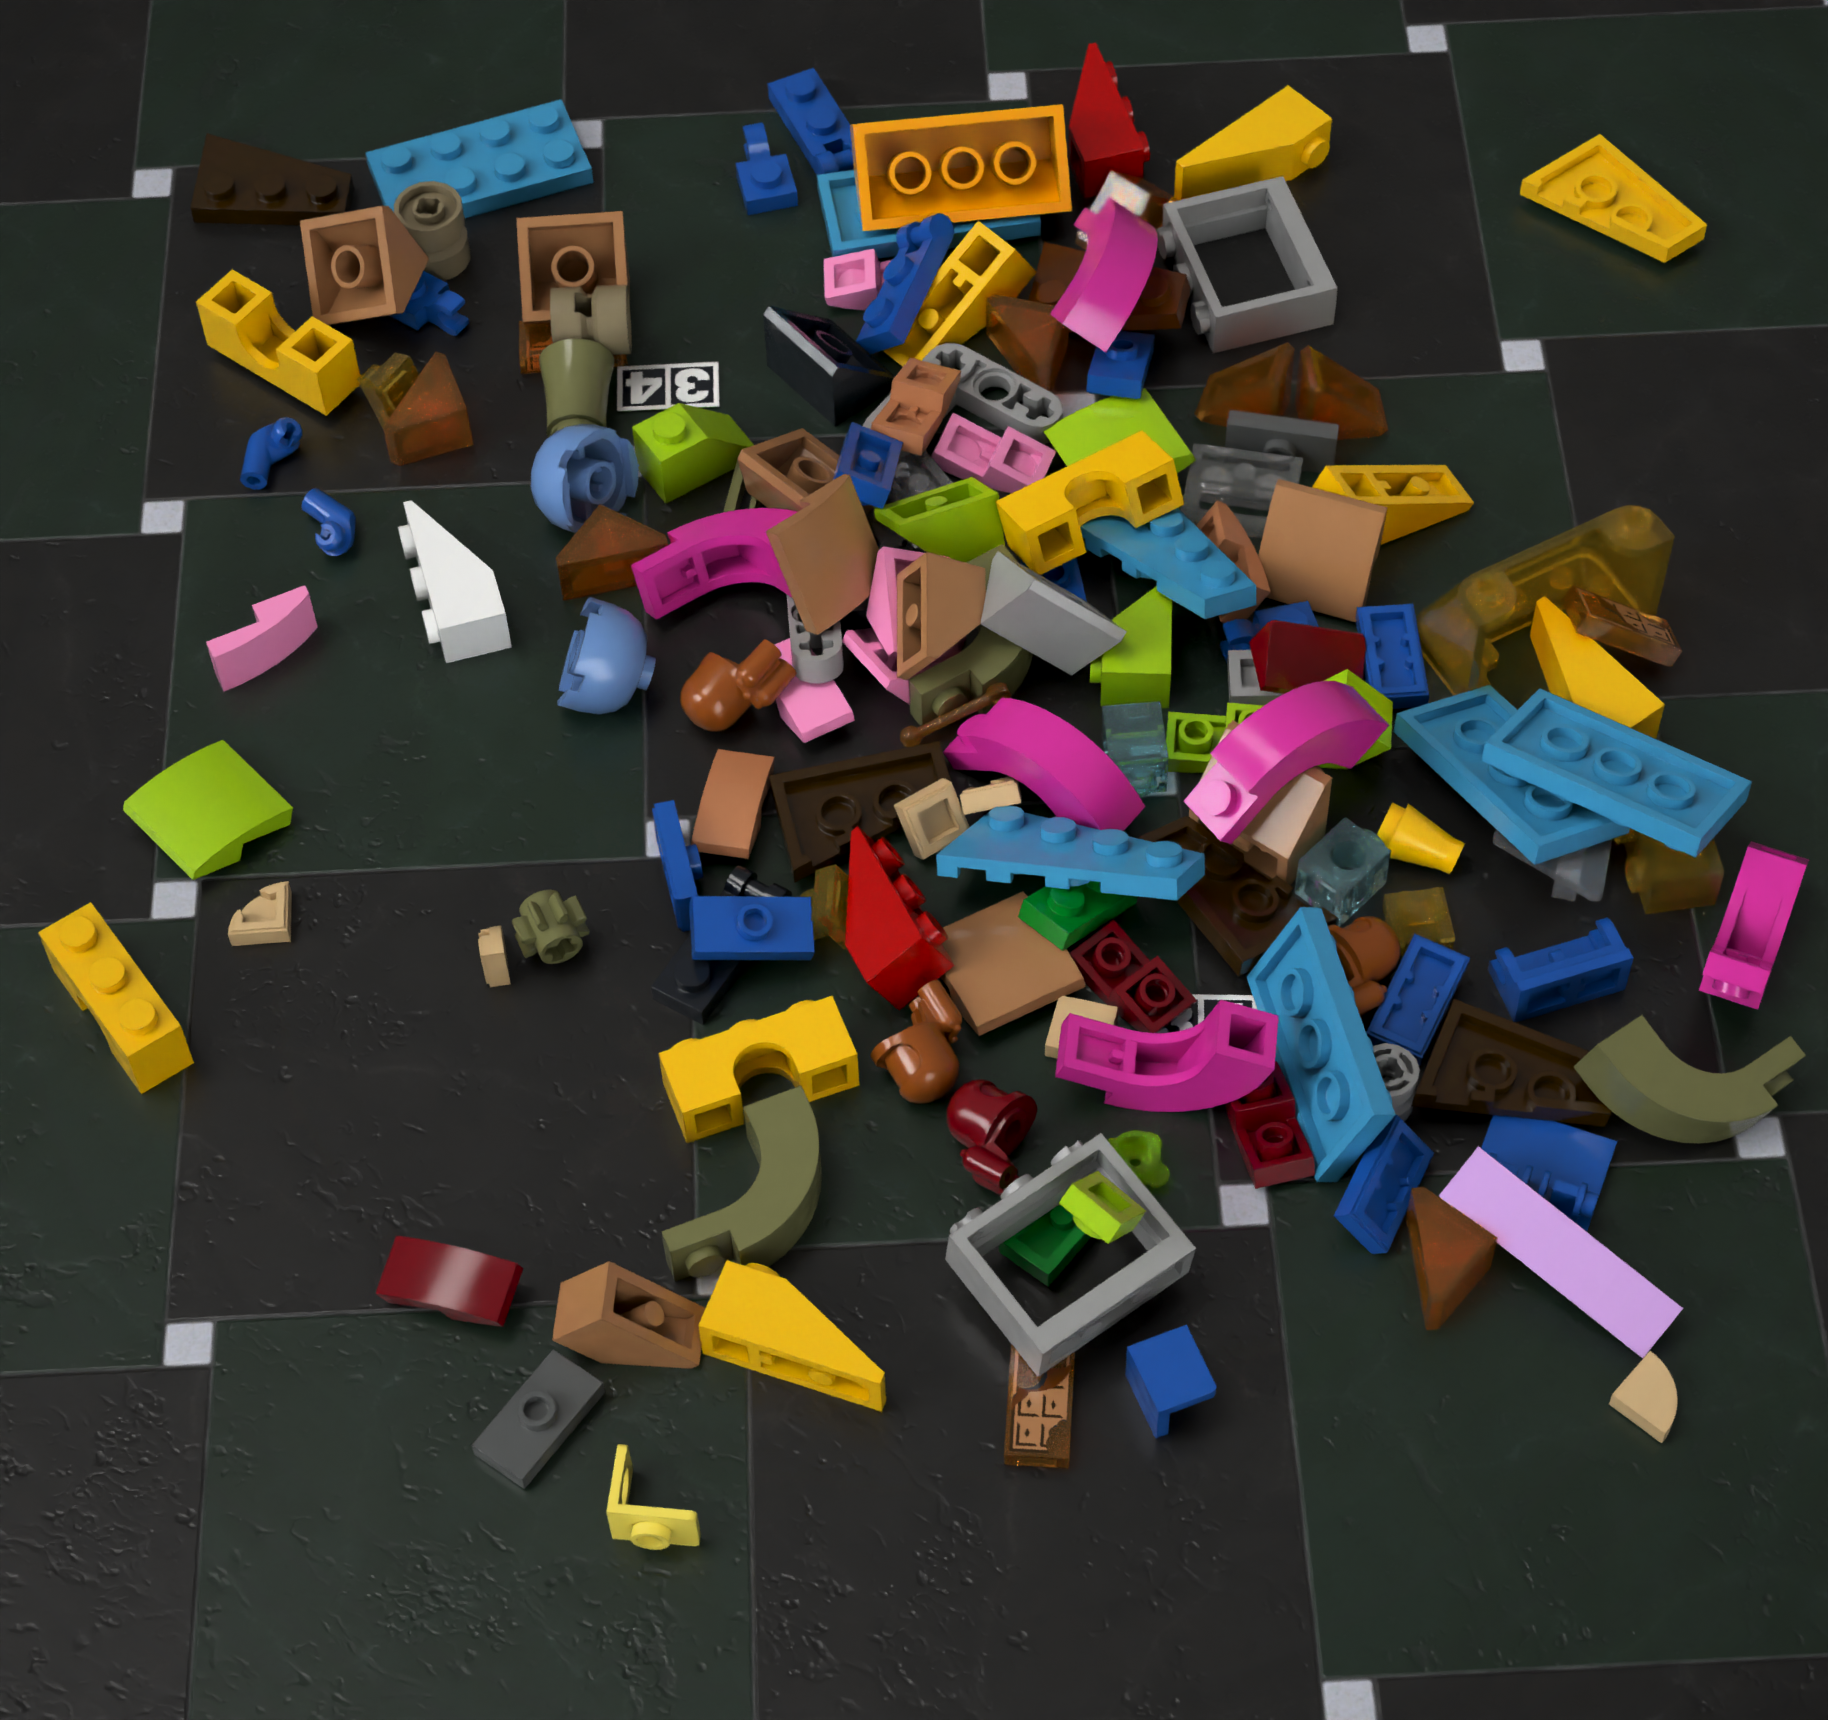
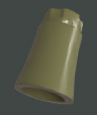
M565 339L547 346L539 356V365L545 390L546 432L548 438L556 431L573 425L594 424L607 427L608 393L614 367V356L611 351L602 344L587 339Z

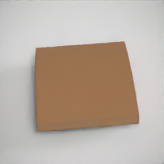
M847 474L839 476L801 499L802 510L766 531L805 630L817 635L848 615L870 596L877 552L879 550L851 476Z
M1278 479L1273 492L1258 555L1270 588V594L1266 598L1286 604L1309 601L1312 611L1356 622L1357 607L1366 606L1373 565L1380 551L1388 508Z
M1024 891L943 927L948 935V939L942 945L955 966L940 978L948 986L951 999L962 1017L979 1036L1085 987L1084 977L1068 950L1062 951L1018 918L1023 900L1028 897Z

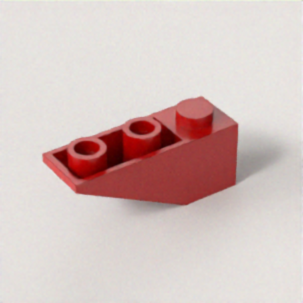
M1096 42L1088 44L1069 123L1068 164L1084 199L1143 185L1144 163L1150 161V148L1147 137L1143 131H1136L1130 100L1127 96H1120L1114 65L1111 61H1104Z
M857 826L851 831L845 945L866 983L895 1008L901 1010L918 996L917 992L921 987L933 980L939 979L955 966L942 945L948 939V935L928 911H922L920 906L926 902V898L910 877L904 873L901 875L899 869L905 863L896 849L884 837L875 842Z

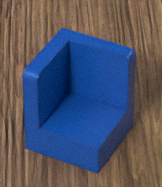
M1187 1324L1127 1346L1125 1376L1155 1438L1168 1434L1171 1413L1215 1396L1216 1384Z

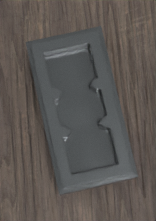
M1230 410L1227 422L1224 460L1270 466L1277 469L1286 468L1321 473L1326 465H1335L1339 425Z
M553 1349L472 1444L474 1455L525 1489L604 1395V1383Z

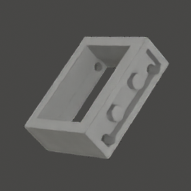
M1283 176L1163 204L1162 227L1156 229L1159 252L1163 259L1170 258L1173 271L1187 275L1191 288L1188 300L1191 304L1192 324L1198 335L1204 333L1213 353L1334 324L1338 288ZM1265 228L1295 290L1222 307L1194 245Z
M1102 1133L1084 1145L1081 1141L1077 1140L1071 1147L1065 1146L1054 1156L1051 1161V1167L1034 1178L1030 1174L1019 1177L1002 1192L1000 1196L1002 1200L984 1212L980 1208L970 1210L961 1221L954 1223L950 1228L951 1234L948 1238L945 1260L1037 1377L1189 1273L1196 1250L1195 1246ZM1099 1171L1146 1210V1213L1132 1232L1147 1249V1252L1037 1327L982 1256L1058 1206L1072 1183Z

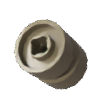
M436 181L419 182L407 187L398 195L394 203V213L428 256L429 260L424 271L443 281L458 276L466 269L471 259L460 195L456 189L446 183Z
M627 284L596 286L592 294H586L582 287L551 288L550 318L552 343L565 339H587L602 344L613 355L632 353L631 312Z

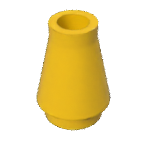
M1392 802L1372 845L1385 851L1383 857L1437 869L1450 875L1465 843L1452 837L1409 803L1404 808Z

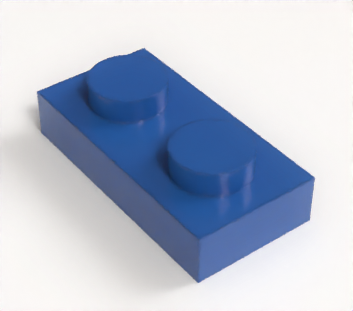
M851 422L843 442L833 480L843 474L850 475L862 506L872 505L883 510L891 491L903 442Z

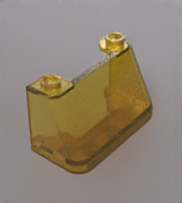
M1626 505L1611 510L1473 573L1420 611L1416 621L1422 655L1454 696L1491 685L1487 678V672L1497 667L1499 658L1498 651L1491 643L1531 625L1536 601L1544 596L1560 610L1576 604L1591 623L1600 620V618L1595 616L1602 617V614H1611V611L1601 607L1599 599H1596V596L1593 597L1591 594H1596L1599 597L1637 610L1649 622H1654L1675 536L1650 509L1637 505ZM1578 589L1583 590V591H1581L1582 596H1583V598H1584L1586 604H1590V605H1587L1588 608H1589V610H1590V613L1593 614V615H1595V616L1589 615V612H1588V610H1587V608H1586V606H1585V604H1584V602H1583V600H1582V598H1581V596H1580V593H1579Z

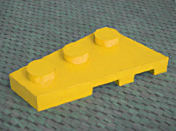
M1601 134L1527 176L1521 182L1520 195L1664 263L1704 240L1707 224Z

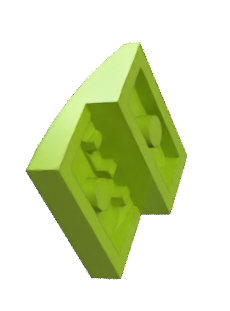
M1143 388L1141 398L1132 399L1115 396L1105 398L1056 422L1049 429L1043 431L1066 466L1141 430L1174 459L1177 473L1196 461L1189 448L1146 388Z
M220 740L188 755L156 775L124 801L123 811L192 880H195L239 862L244 843L290 825L293 807L224 740Z

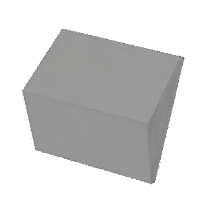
M999 551L994 556L991 563L980 623L984 627L1071 676L1122 641L1127 631L1085 600Z

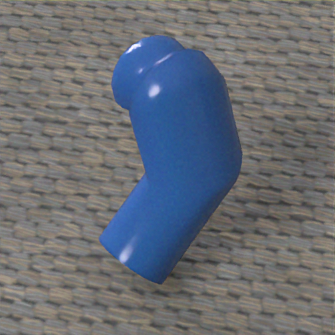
M290 417L280 418L275 423L267 425L251 435L247 443L240 481L244 486L253 490L266 487L271 465L292 454L299 447L303 432L301 425L295 419Z
M319 488L311 489L303 498L301 507L305 513L322 523L320 525V535L315 533L317 546L330 556H339L346 553L353 546L355 539V514Z

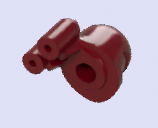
M984 1079L969 1081L954 1093L947 1107V1124L951 1135L968 1148L960 1152L964 1168L972 1173L973 1179L977 1184L1001 1196L1002 1192L1020 1177L1017 1175V1167L1011 1162L1008 1155L1018 1147L1027 1135L1036 1118L1038 1108L1031 1096L1021 1091L1008 1094L997 1088L993 1082Z

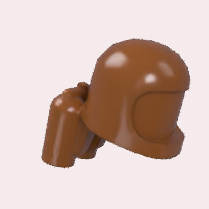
M766 639L740 664L709 652L702 659L695 672L684 683L680 693L681 707L696 726L711 732L725 731L752 704L756 709L773 704L796 676L797 672L787 661L780 658L782 655L780 650Z
M1374 916L1359 917L1352 924L1344 928L1337 925L1328 926L1330 933L1335 939L1337 953L1348 984L1353 989L1355 1003L1361 1020L1368 1017L1372 1009L1383 1003L1387 987L1380 985L1379 982L1395 972L1401 958V945L1393 928L1386 921Z
M938 979L921 987L917 992L919 997L909 1004V1008L912 1011L911 1020L913 1026L881 1041L872 1050L870 1055L877 1067L885 1068L889 1071L899 1087V1094L910 1103L925 1104L942 1098L950 1092L959 1077V1060L951 1044L958 1040L957 1035L961 1031L962 1015Z

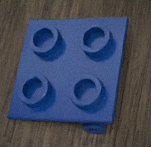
M1493 1115L1481 1148L1581 1228L1588 1231L1617 1141L1556 1121Z

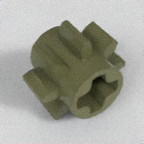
M542 890L530 895L522 902L519 908L521 917L512 920V924L517 932L515 937L524 957H531L538 952L541 960L547 964L561 963L575 956L582 948L583 942L581 937L590 933L585 923L588 918L578 897L575 895L563 901L561 894L556 890Z

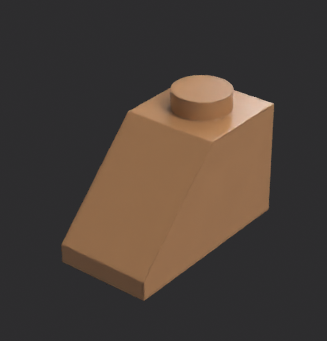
M926 552L897 574V678L908 680L980 625L986 596L985 568Z
M608 1261L560 1283L552 1341L600 1363L692 1369L699 1366L702 1346L698 1325L706 1308Z

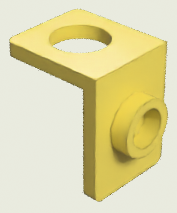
M618 1444L606 1511L612 1539L630 1540L634 1545L650 1550L665 1549L670 1544L699 1546L701 1533L698 1516L695 1511L628 1505L633 1467L628 1445Z

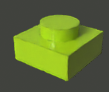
M1099 1171L1072 1183L1059 1202L1060 1205L1073 1215V1221L1080 1230L1093 1238L1103 1239L1107 1244L1133 1231L1146 1213L1144 1208Z

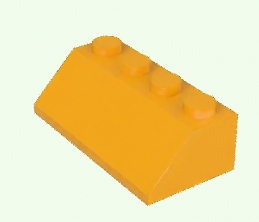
M1063 104L850 125L854 175L862 231L900 228L912 222L921 223L924 218L938 213L948 216L952 223L1072 211Z

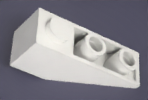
M412 500L403 502L408 524L399 526L398 531L405 558L416 557L418 561V567L409 569L417 601L428 599L431 609L421 611L429 644L440 642L446 663L512 648L506 613L493 570Z

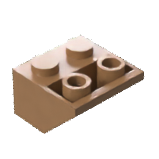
M1232 720L1231 723L1226 727L1219 743L1233 729H1235L1239 725V723ZM1213 756L1211 757L1200 781L1217 763V760ZM1317 765L1286 783L1266 803L1233 843L1230 844L1244 854V863L1270 881L1275 876H1278L1291 885L1324 845L1332 777L1325 774ZM1189 808V817L1209 830Z

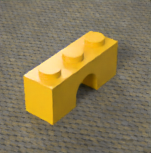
M233 269L196 301L208 346L325 416L334 410L362 383L355 348L351 338L313 316L295 331L283 320L277 311L272 292Z
M1143 430L995 501L1008 547L1032 571L1039 575L1087 553L1081 526L1092 519L1109 515L1120 516L1129 521L1135 528H1138L1184 505L1174 459Z
M91 902L38 932L53 971L82 1011L87 1008L90 1010L105 1035L112 1054L141 1094L194 1063L181 1025Z
M833 996L817 1001H800L790 1006L784 1012L760 1020H743L734 1024L729 1030L702 1039H686L678 1042L671 1049L659 1053L663 1085L686 1143L745 1124L740 1088L753 1076L764 1073L781 1075L787 1078L795 1088L802 1086L809 1102L860 1085L858 1054Z

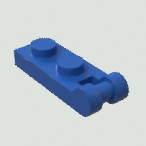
M811 68L767 83L769 100L815 174L820 175L854 170L850 124L816 70Z
M938 213L924 218L921 223L912 222L900 227L896 239L899 251L884 270L883 278L885 281L876 299L870 303L864 312L863 320L865 323L856 340L868 353L873 354L904 344L953 240L954 227L948 216Z

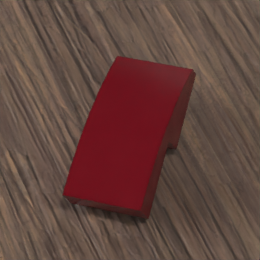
M1112 920L1069 953L1084 977L1085 984L1104 1003L1118 1007V1015L1139 1032L1159 1033L1195 1005L1197 1001L1158 955L1150 961L1115 920Z
M1275 1061V1069L1260 1086L1249 1094L1225 1104L1239 1150L1255 1189L1315 1176L1314 1155L1296 1119L1295 1098L1278 1062Z
M396 1235L375 1294L391 1304L439 1310L452 1320L503 1327L523 1267L515 1262L474 1250Z

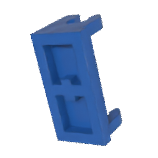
M1608 917L1596 920L1598 929L1589 931L1588 936L1514 957L1508 947L1495 950L1497 959L1489 961L1488 971L1513 1022L1523 1021L1626 989L1634 957L1629 948L1626 949L1616 927Z

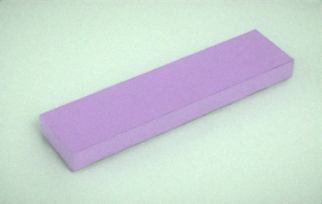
M1479 1146L1439 1195V1197L1641 1358L1645 1357L1683 1309L1668 1295Z

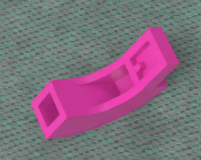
M1111 197L1108 198L1098 215L1085 207L1074 223V226L1088 236L1086 253L1076 275L1050 313L1051 316L1104 352H1107L1140 298L1152 270L1158 246L1156 229Z
M778 508L734 510L707 516L668 532L670 545L631 565L645 612L657 620L709 591L743 582L769 584L792 597L766 531L797 512Z
M1320 681L1303 685L1270 701L1233 729L1210 753L1217 760V763L1186 797L1184 803L1220 841L1232 844L1266 803L1286 783L1302 772L1320 764L1333 763L1352 769L1387 729L1389 724L1352 686L1336 681Z
M1001 698L987 714H977L967 719L958 728V736L943 751V754L954 770L995 771L1008 775L1037 794L1056 817L1069 818L1077 825L1099 830L1118 829L1124 831L1146 807L1119 767L1092 740L1062 718L1025 701Z
M1752 841L1750 842L1720 930L1709 952L1699 991L1758 1010L1809 859Z
M1220 1000L1202 1022L1191 1028L1170 1033H1147L1129 1030L1069 1013L1061 1024L1055 1077L1105 1090L1104 1104L1121 1108L1151 1112H1183L1216 1107L1249 1094L1260 1086L1275 1069L1279 1016Z

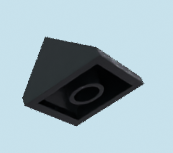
M773 306L767 307L763 314L767 366L832 425L838 426L891 391L892 380L895 376L831 319Z

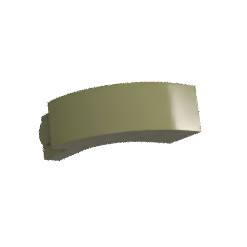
M1003 544L967 562L985 568L986 590L991 563L997 551L1017 561ZM980 624L976 627L979 631L977 637L967 648L909 679L910 714L922 729L940 719L945 720L955 716L968 704H971L979 714H987L1001 698H1010L1016 692L1029 670L1033 654Z
M1641 1015L1597 1044L1574 1066V1069L1604 1105L1632 1126L1666 1140L1700 1144L1717 1142L1739 1135L1774 1110L1778 1104L1772 1097L1794 1081L1787 1071L1806 1055L1795 1040L1789 1036L1742 1069L1729 1073L1705 1072L1686 1064L1676 1057L1663 1043L1644 1016Z
M802 1086L743 1107L747 1138L760 1165L758 1175L750 1189L736 1202L723 1209L661 1231L666 1262L675 1282L689 1276L704 1277L721 1268L726 1263V1260H734L735 1263L744 1266L748 1263H758L769 1267L783 1257L805 1232L818 1204L821 1192L822 1171L816 1119Z

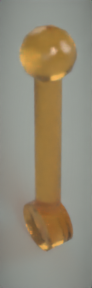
M1002 682L995 683L988 687L986 694L919 727L906 726L900 733L901 743L905 747L917 746L921 743L922 737L990 704L995 705L1001 698H1010L1011 694L1007 684Z

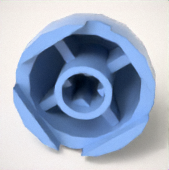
M579 424L560 429L544 441L536 453L532 466L531 491L535 504L552 524L570 532L593 538L607 535L622 523L627 514L617 512L623 507L626 496L635 498L638 488V461L634 447L628 439L620 438L616 434L617 431L594 424Z
M590 597L584 604L580 614L588 617L585 631L574 630L559 685V691L565 693L557 700V705L578 712L604 714L615 712L628 704L636 688L648 689L654 672L656 658L646 655L647 635L638 619L621 607Z

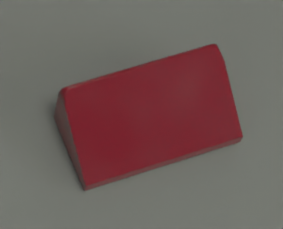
M1271 620L1249 642L1261 691L1285 694L1303 685L1324 681L1346 669L1363 680L1366 644L1365 637L1361 633Z

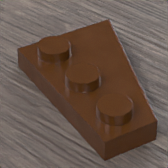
M1044 242L1036 270L1037 273L1035 274L1023 317L1028 334L1074 332L1051 316L1050 313L1076 275L1086 251ZM1152 267L1140 298L1120 331L1181 329L1191 291L1187 275Z

